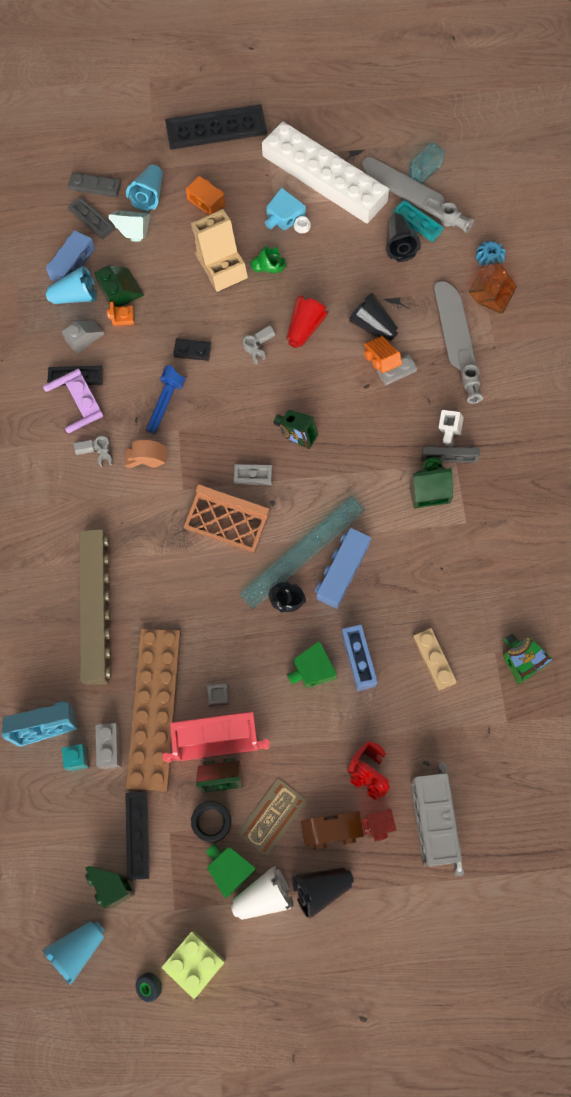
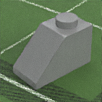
M76 321L62 331L66 343L76 354L105 334L94 321Z

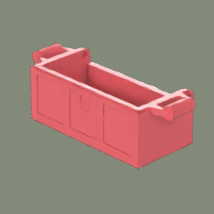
M252 711L171 722L173 753H164L162 759L166 763L177 760H193L258 751L259 749L267 750L270 748V742L268 739L257 740L255 718Z

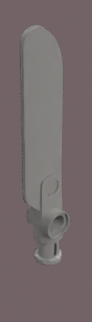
M367 157L363 160L364 173L388 187L390 192L439 218L443 226H457L463 229L465 233L470 231L474 219L463 216L462 212L457 210L454 203H445L443 196L375 158Z
M441 281L435 284L434 293L449 362L461 372V384L467 390V402L475 404L483 400V394L480 393L479 368L475 361L462 299L458 291L451 284Z

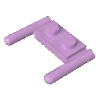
M79 369L43 386L44 390L48 392L66 383L84 417L65 428L67 433H71L104 417Z

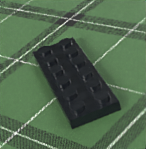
M261 104L165 119L170 150L267 135Z

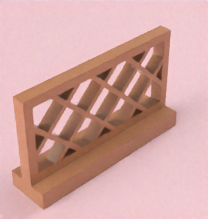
M198 484L197 494L183 528L255 553L266 521L269 519L270 509ZM199 500L207 501L209 508L199 511L197 507ZM219 506L225 507L227 513L217 518L213 509ZM211 510L215 519L205 523L201 515ZM236 512L242 513L244 520L234 524L231 515ZM199 516L203 525L197 528L190 526L192 519ZM229 516L232 525L222 529L219 520ZM254 518L262 520L260 527L252 530L248 521ZM217 522L220 531L214 534L209 533L207 526ZM246 522L250 531L240 536L236 527ZM234 528L238 537L232 540L227 539L224 532ZM252 534L254 538L252 547L244 545L242 538Z

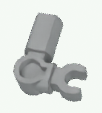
M270 325L256 332L254 336L248 335L243 339V348L250 355L252 354V360L256 365L258 364L257 356H261L263 360L266 359L264 351L259 350L258 344L261 345L275 337V332Z
M98 436L95 441L91 439L74 442L76 455L92 453L97 450V453L100 455L98 457L100 467L103 466L102 461L104 459H108L109 464L112 465L113 461L109 455L110 443L107 437Z

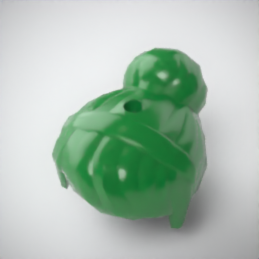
M265 246L261 249L259 255L251 260L250 266L257 273L264 271L277 274L287 267V262L284 258L280 257L278 246L274 249Z

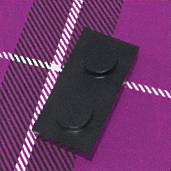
M176 338L173 355L175 358L209 361L212 345L211 342Z

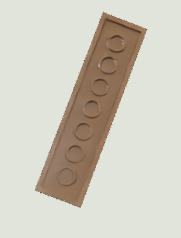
M141 629L126 782L127 790L168 792L170 763H166L162 759V755L164 753L170 754L172 748L170 723L174 722L180 630Z

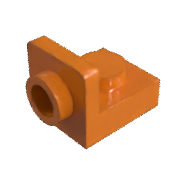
M110 302V308H107L108 319L112 320L113 326L134 324L133 305L115 307L114 302Z

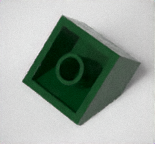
M109 265L94 272L97 284L109 305L110 302H114L115 307L123 306L144 296L128 268Z

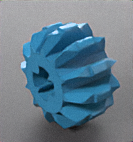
M490 240L487 243L482 242L476 251V261L479 262V266H484V269H487V267L491 270L494 267L499 268L505 260L506 252L503 249V244L498 245L497 240L494 243Z

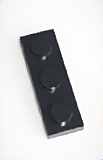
M102 365L48 367L47 383L79 369L87 385H103Z

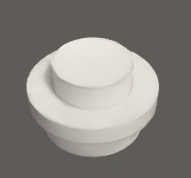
M300 216L295 220V231L306 233L310 230L311 223L307 217Z

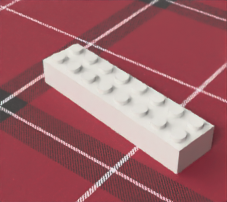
M282 122L262 142L263 157L367 224L388 202V187L285 122Z

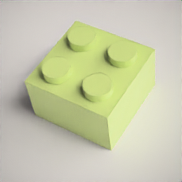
M192 931L161 968L195 999L226 961L195 931Z

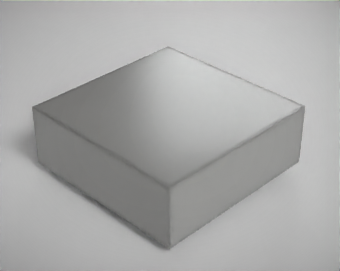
M227 683L207 685L209 706L229 704Z

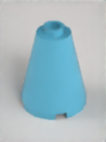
M149 165L128 185L126 197L132 201L131 204L135 208L145 212L150 209H156L160 199L163 178L162 169L157 165Z
M82 266L47 287L46 297L53 304L93 302L97 299V291H93L92 285L95 283L91 273Z
M89 921L48 945L42 952L65 978L66 982L71 985L104 939L102 935L104 929L97 921L94 924Z

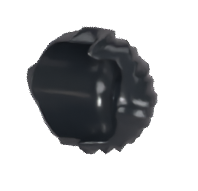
M288 581L276 584L268 593L272 606L281 613L294 612L306 603L302 589L297 584H290Z

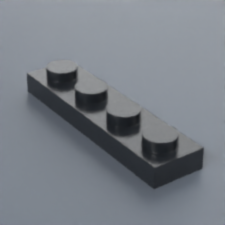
M147 792L125 793L127 881L150 879Z

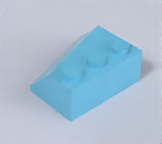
M66 701L54 704V706L42 707L3 717L2 738L21 747L77 730L78 726L73 706L70 703H66Z

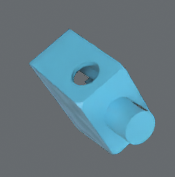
M281 188L267 205L268 219L265 221V225L270 230L276 225L282 230H287L294 225L298 217L306 216V206Z

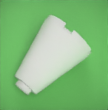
M275 866L270 868L237 895L231 905L234 916L242 920L293 908L292 896L288 898L287 891L290 889L279 869L276 870Z

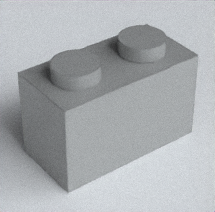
M116 723L96 725V766L100 769L121 768L120 726Z

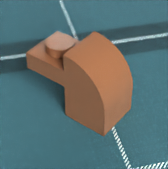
M151 440L133 441L132 447L125 449L124 466L132 468L145 464L155 468L166 464L167 446Z

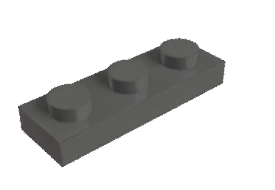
M73 172L68 184V188L71 191L118 197L121 187L120 179Z
M431 445L423 447L421 462L434 457L442 462L477 463L480 456V448L472 446L456 448L454 446L436 447Z

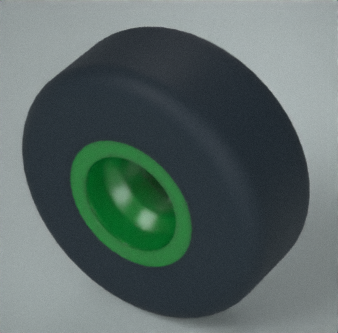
M145 973L137 979L136 992L143 1001L152 1002L160 996L162 985L155 974Z

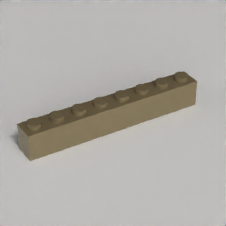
M103 529L80 531L81 683L84 686L108 684V678H111V666H108V659L111 658V648L108 647L111 631L110 628H107V620H110L111 617L110 609H107V602H110V591L107 590V583H110V575L107 572L106 566L110 563L109 554L106 553V547H109V537L105 535Z

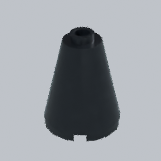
M394 214L388 219L386 252L390 259H397V262L408 261L416 256L415 253L418 250L420 251L421 242L402 214Z
M370 293L364 299L365 301L352 313L349 321L376 337H381L382 335L387 341H392L398 335V327L377 297Z
M344 867L297 874L292 877L294 892L297 891L299 896L297 899L298 904L307 918L314 917L352 888V883L354 882L351 871L346 870Z

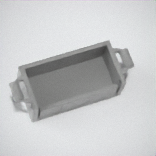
M441 762L437 766L439 774L415 777L410 782L421 858L424 867L453 864V874L459 877L464 875V869L461 864L462 856L449 776L446 772L447 764Z

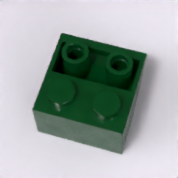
M440 467L433 471L420 470L413 473L410 493L414 509L451 503L453 498L451 468L445 469Z
M88 866L85 868L87 871L85 878L90 886H94L97 892L94 896L100 907L103 905L104 908H113L135 895L125 875L99 867Z

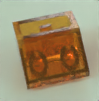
M499 262L483 265L469 293L479 305L502 314L510 302L517 285Z

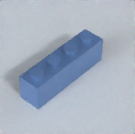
M350 528L348 534H343L340 541L342 545L340 549L335 550L332 556L334 560L332 565H328L323 575L326 577L323 583L319 582L315 589L317 600L338 609L370 545V536Z

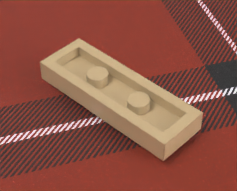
M432 628L413 635V639L437 691L456 684L457 681Z

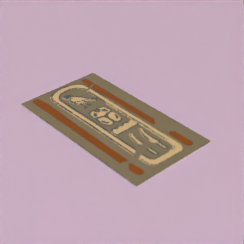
M278 778L241 827L238 834L264 855L268 856L308 800Z

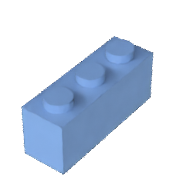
M74 230L67 237L62 248L57 251L53 260L48 263L46 270L49 278L57 282L82 267L95 250L92 238Z
M362 625L342 629L341 636L356 691L376 687L377 678Z

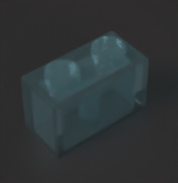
M431 142L410 162L408 176L423 184L442 166L445 151Z

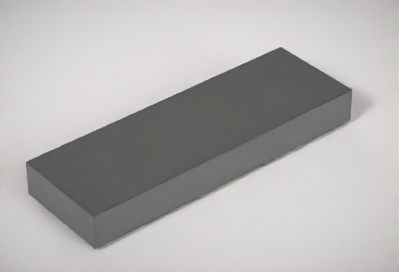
M81 197L68 206L69 211L102 240L115 230L108 220Z

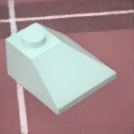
M117 210L109 214V219L126 238H131V241L139 242L147 236L150 213Z

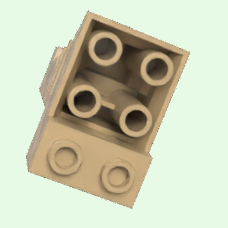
M223 209L191 223L196 240L194 254L209 276V280L216 292L248 278L245 263L237 252L231 220Z

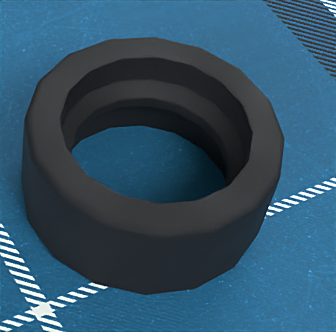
M206 801L198 805L193 811L191 828L200 840L208 843L218 842L229 833L231 816L221 803ZM208 809L219 811L224 822L222 829L212 835L204 833L199 826L200 816Z

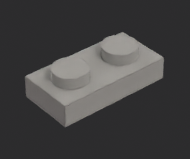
M409 354L401 357L402 365L382 374L377 369V373L385 386L417 372V367Z
M235 464L234 484L272 485V465Z

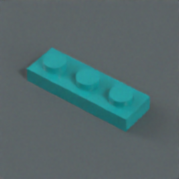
M405 200L393 210V215L402 214L412 229L432 243L444 230L443 226Z

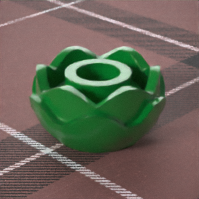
M434 457L428 458L423 462L421 470L433 471L443 467L442 461Z

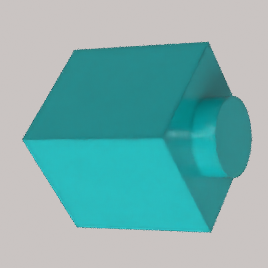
M80 744L62 748L64 769L74 771L89 768L86 746Z

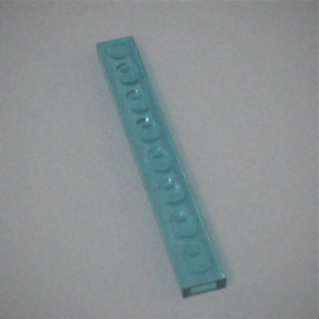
M351 496L239 594L240 597L253 610L269 596L268 593L272 587L278 583L285 582L358 518L365 509Z

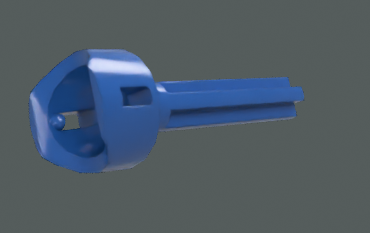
M171 365L164 367L160 377V381L165 385L146 428L147 432L152 434L157 432L174 388L182 389L187 376L178 374Z

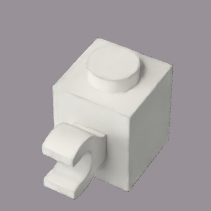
M441 411L439 429L442 433H445L443 438L445 446H453L454 435H461L464 417L460 412Z

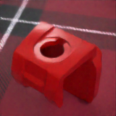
M368 741L352 757L347 772L351 774L350 782L358 788L365 786L368 789L367 795L377 800L378 798L385 797L390 789L389 780L365 762L360 761V759L365 754L380 765L382 763L380 756L384 758L386 752L377 743Z

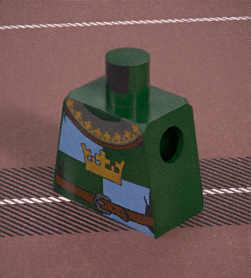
M288 410L284 416L277 414L274 419V425L281 428L285 438L307 449L312 447L318 436L314 417Z

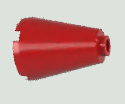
M302 295L298 296L295 300L286 338L289 341L288 344L294 348L302 347L329 313V311L325 312L326 307L312 298L305 300Z

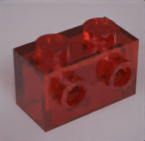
M391 809L367 814L361 822L364 835L368 834L369 839L374 838V842L389 838L388 834L397 831Z

